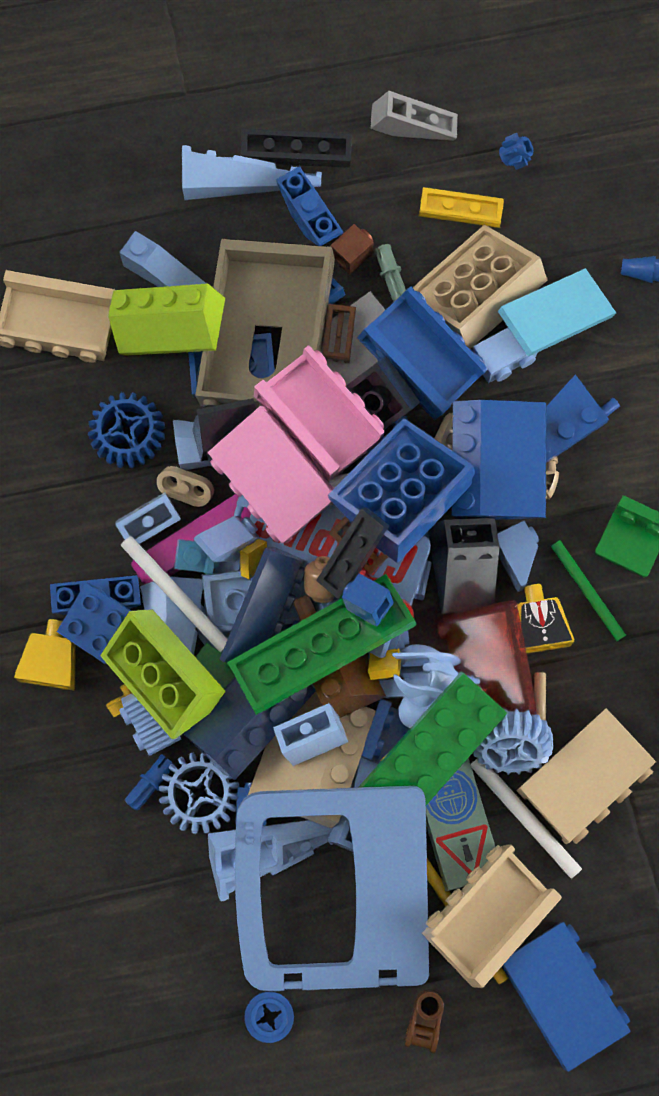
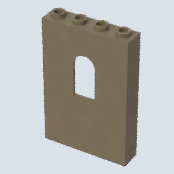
M221 239L213 288L225 297L216 351L202 352L195 394L200 406L207 408L254 398L257 409L261 404L253 396L255 385L262 380L268 382L299 358L303 354L304 348L308 345L314 351L318 350L321 352L335 262L332 247ZM255 326L282 328L277 366L274 373L266 378H257L249 370Z

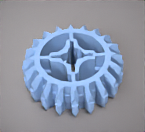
M504 709L507 715L474 751V756L477 757L478 763L485 764L486 769L494 768L496 773L504 771L507 775L511 772H517L520 775L521 771L531 773L533 768H541L542 763L548 762L553 750V734L551 728L547 725V721L541 720L537 714L531 716L529 710L522 713L518 709L510 712Z
M190 753L191 763L187 764L185 759L180 757L178 758L179 763L182 765L180 769H177L173 764L169 766V769L175 773L173 777L163 774L162 779L169 782V786H159V791L168 793V796L161 797L159 801L161 804L170 803V806L166 807L163 813L169 815L175 812V815L170 820L173 825L182 819L181 830L185 831L190 823L192 824L191 830L193 834L198 833L199 825L203 826L204 833H209L208 823L213 822L215 828L220 829L221 825L217 819L222 817L228 822L230 817L224 813L226 809L233 812L236 811L237 807L229 802L230 800H237V794L231 793V790L237 789L240 786L238 782L229 783V780L232 778L223 774L211 761L210 763L207 762V757L203 753L201 754L200 761L196 760L194 753ZM205 769L204 773L195 782L181 780L185 774L192 770ZM214 773L223 782V798L210 791L211 778ZM201 785H205L204 791L213 799L199 797L198 801H195L193 799L195 795L186 787L200 789ZM176 788L183 790L189 795L188 808L185 814L177 805ZM209 803L218 806V809L208 816L194 817L203 804Z

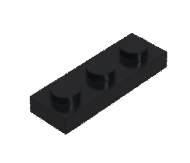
M367 507L361 508L316 581L337 599L342 598L344 588L349 582L355 580L389 525Z

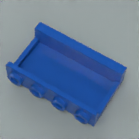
M409 287L357 337L378 361L385 356L388 357L419 399V404L434 420L447 411L453 401L457 400L488 370L484 365L483 359L465 345L462 336L457 332H453L446 324L444 317L434 311L426 303L425 297L412 287Z
M559 922L550 930L516 950L502 965V968L562 1068L569 1072L631 1031L627 1026L630 1022L627 1014L621 1006L616 1008L610 998L613 995L610 986L604 978L599 980L593 971L596 968L594 960L587 951L582 953L576 942L580 939L576 931L570 924L566 926L564 922Z

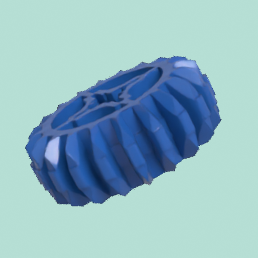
M121 392L119 395L120 400L115 401V398L110 395V404L106 405L104 402H100L99 405L102 412L93 410L92 414L96 420L89 421V426L93 429L88 432L89 438L93 439L91 443L92 448L98 449V456L100 458L106 457L108 464L111 465L116 460L119 468L123 467L125 461L128 462L130 468L134 467L135 460L144 465L145 460L143 457L147 455L153 459L154 453L151 449L160 450L161 444L158 441L165 439L164 433L161 432L165 429V423L160 421L162 414L160 411H155L156 405L153 402L147 404L145 396H142L137 401L135 393L132 392L129 399H126L125 394ZM124 412H135L142 415V417H139V415L128 417ZM113 417H116L115 425L108 429L109 432L105 434L107 424ZM122 421L126 427L130 428L132 439L129 438L128 434L124 433ZM149 427L146 438L141 444H138V436L145 432V428ZM125 443L130 449H119L110 444Z

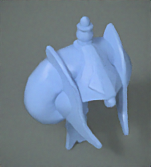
M419 644L410 645L402 649L401 653H392L393 657L401 659L400 676L403 679L395 674L394 680L380 681V684L386 695L384 698H403L399 706V718L403 725L411 728L455 679L458 672L453 666L462 662L457 656L442 653L430 646ZM473 675L471 677L468 676L475 684L480 683V679L478 677L474 678Z

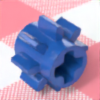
M514 133L505 137V141L502 142V147L499 149V154L506 166L514 165L515 169L518 170L528 165L527 162L531 160L530 156L533 155V146L527 137L522 136L519 138L518 134Z

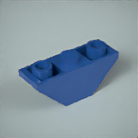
M300 166L276 179L291 216L306 238L317 246H322L343 234V230Z
M138 575L50 584L52 614L67 615L86 583L92 584L128 609L141 605Z

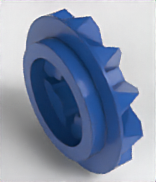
M275 992L258 994L249 1002L245 1011L247 1030L255 1039L265 1043H274L283 1039L290 1032L294 1021L291 1004L284 996ZM263 1004L271 1012L282 1011L274 1019L276 1030H273L268 1022L257 1024V1021L261 1020V1017L265 1015Z

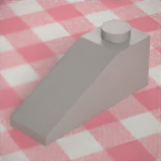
M388 91L372 104L371 129L397 137L454 141L457 138L458 114Z

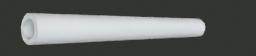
M132 536L128 537L121 544V547L220 653L223 652L228 640L225 635Z
M478 759L471 763V768L571 879L577 875L582 868L493 769H486L485 764L478 763Z

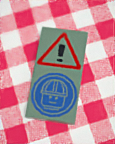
M469 758L426 805V827L445 891L464 887L468 883L466 880L467 876L475 868H482L488 861L486 858L487 854L495 847Z

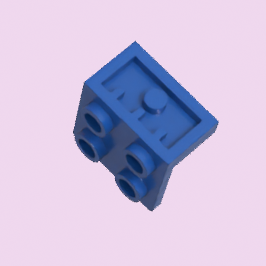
M86 583L57 632L106 664L100 655L131 610L92 584Z
M382 699L379 701L361 755L362 758L377 764L381 762L380 760L392 750L410 729L401 722L399 710L390 707L391 702Z

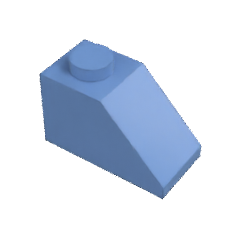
M525 521L497 534L499 541L498 557L517 592L522 591L527 583L538 548L537 542H539L532 526L528 527Z

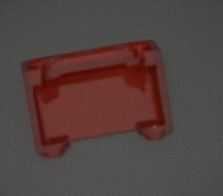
M502 601L442 616V622L437 623L440 640L445 639L449 647V653L457 656L462 661L460 664L453 666L458 674L463 672L470 677L472 675L474 678L478 677L480 683L476 685L508 712L518 709L519 712L523 713L529 710L531 716L536 715L535 696L516 601Z

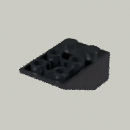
M495 518L443 520L432 526L428 530L441 614L494 610L499 556V541Z

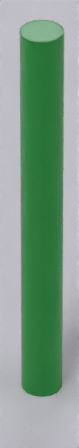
M561 540L554 543L551 548L616 641L626 636L625 632Z

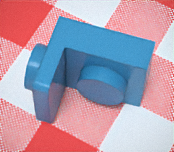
M178 539L174 568L204 572L205 574L212 575L213 568H218L219 562H213L195 541Z

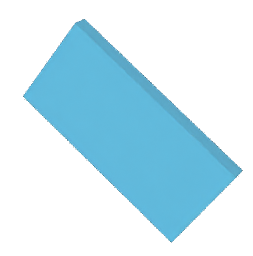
M585 268L501 306L498 313L529 357L612 318L616 311Z

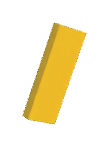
M423 187L419 216L500 228L504 199Z

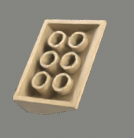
M483 225L419 281L413 289L419 291L425 297L426 303L444 317L449 328L453 332L460 334L465 341V345L471 349L503 320L498 313L501 306L536 291L547 281V277L539 256L490 227Z
M316 692L291 719L322 706ZM363 707L341 717L340 720L348 743L295 766L282 754L275 735L265 746L248 795L260 791L350 788L376 711ZM341 815L300 817L328 828H333L339 822Z

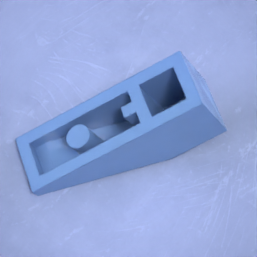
M136 231L120 251L124 267L157 287L207 284L161 246Z
M233 516L198 534L193 539L213 562H236L240 558V550L260 539V537L256 534L258 528L248 517L243 519L239 516Z

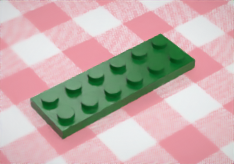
M386 574L377 578L374 582L390 590L394 603L377 627L348 611L343 599H340L227 662L256 715L416 626L413 616Z
M460 672L358 788L417 786L424 792L427 805L507 715V712L467 675Z

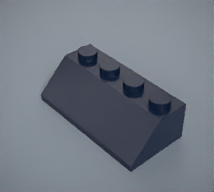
M275 547L265 548L219 660L227 663L282 632L285 623L281 622L284 611L290 612L293 606V601L296 598L292 594L295 584L301 585L304 579V559Z
M234 677L224 688L226 692L211 713L183 734L223 774L235 780L274 738L276 734L273 727L289 721L316 690L312 685H309L256 715L236 677Z

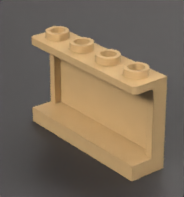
M5 271L3 281L6 285V291L0 311V346L6 348H13L14 345L21 346L34 353H40L41 350L49 351L53 355L67 358L68 355L90 363H94L96 360H105L112 330L108 314L113 290L115 289Z
M606 708L516 791L523 799L527 798L562 836V841L565 844L570 843L572 840L577 844L589 833L586 827L593 820L598 824L610 813V810L607 808L615 800L621 803L632 793L629 787L636 780L641 784L653 773L650 767L656 761Z
M511 844L494 847L487 854L486 858L488 861L482 868H475L467 876L466 880L468 883L462 890H455L447 898L446 902L448 905L442 912H435L426 921L428 927L422 932L425 938L472 987L483 988L562 898L555 889H546L512 853L515 848Z

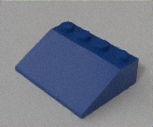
M498 400L453 401L452 451L474 465L471 486L452 505V516L457 519L495 518V520L546 518V403Z
M403 418L328 494V498L351 523L361 508L365 507L386 522L389 527L376 548L398 563L471 486L474 465Z

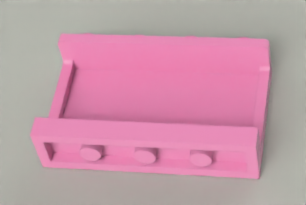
M308 345L304 348L303 354L272 379L268 382L262 380L255 385L253 396L261 406L267 407L330 482L382 441L385 431L383 430L384 425L381 420L374 414L370 415L364 408L365 404L360 396L356 393L352 394L345 387L346 383L343 377L338 372L330 370L322 353L318 350L314 351Z
M260 406L207 452L212 457L210 463L214 469L221 475L223 473L226 474L231 481L229 483L230 488L237 496H244L249 502L247 508L251 514L258 520L260 518L263 519L268 526L266 528L267 533L276 542L288 543L297 532L325 508L333 505L328 498V494L334 487L267 407Z

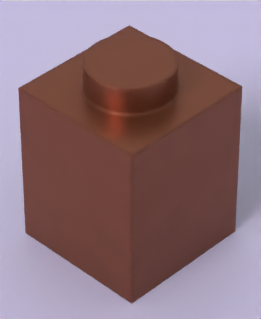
M353 224L330 247H332L335 262L350 275L373 254L374 242L372 236L365 229L360 230Z

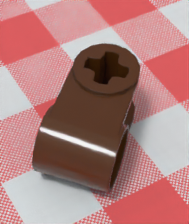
M424 990L417 995L406 1032L405 1047L414 1045L429 1049L430 1053L435 1054L444 1010V1003L437 992ZM426 997H433L438 1002L436 1010L432 1013H425L421 1010V1002Z

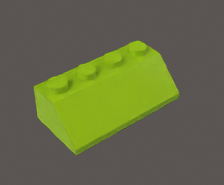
M208 283L113 290L108 318L118 353L120 355L216 351L225 297Z
M153 609L129 611L100 655L171 739H176L209 715L226 692Z

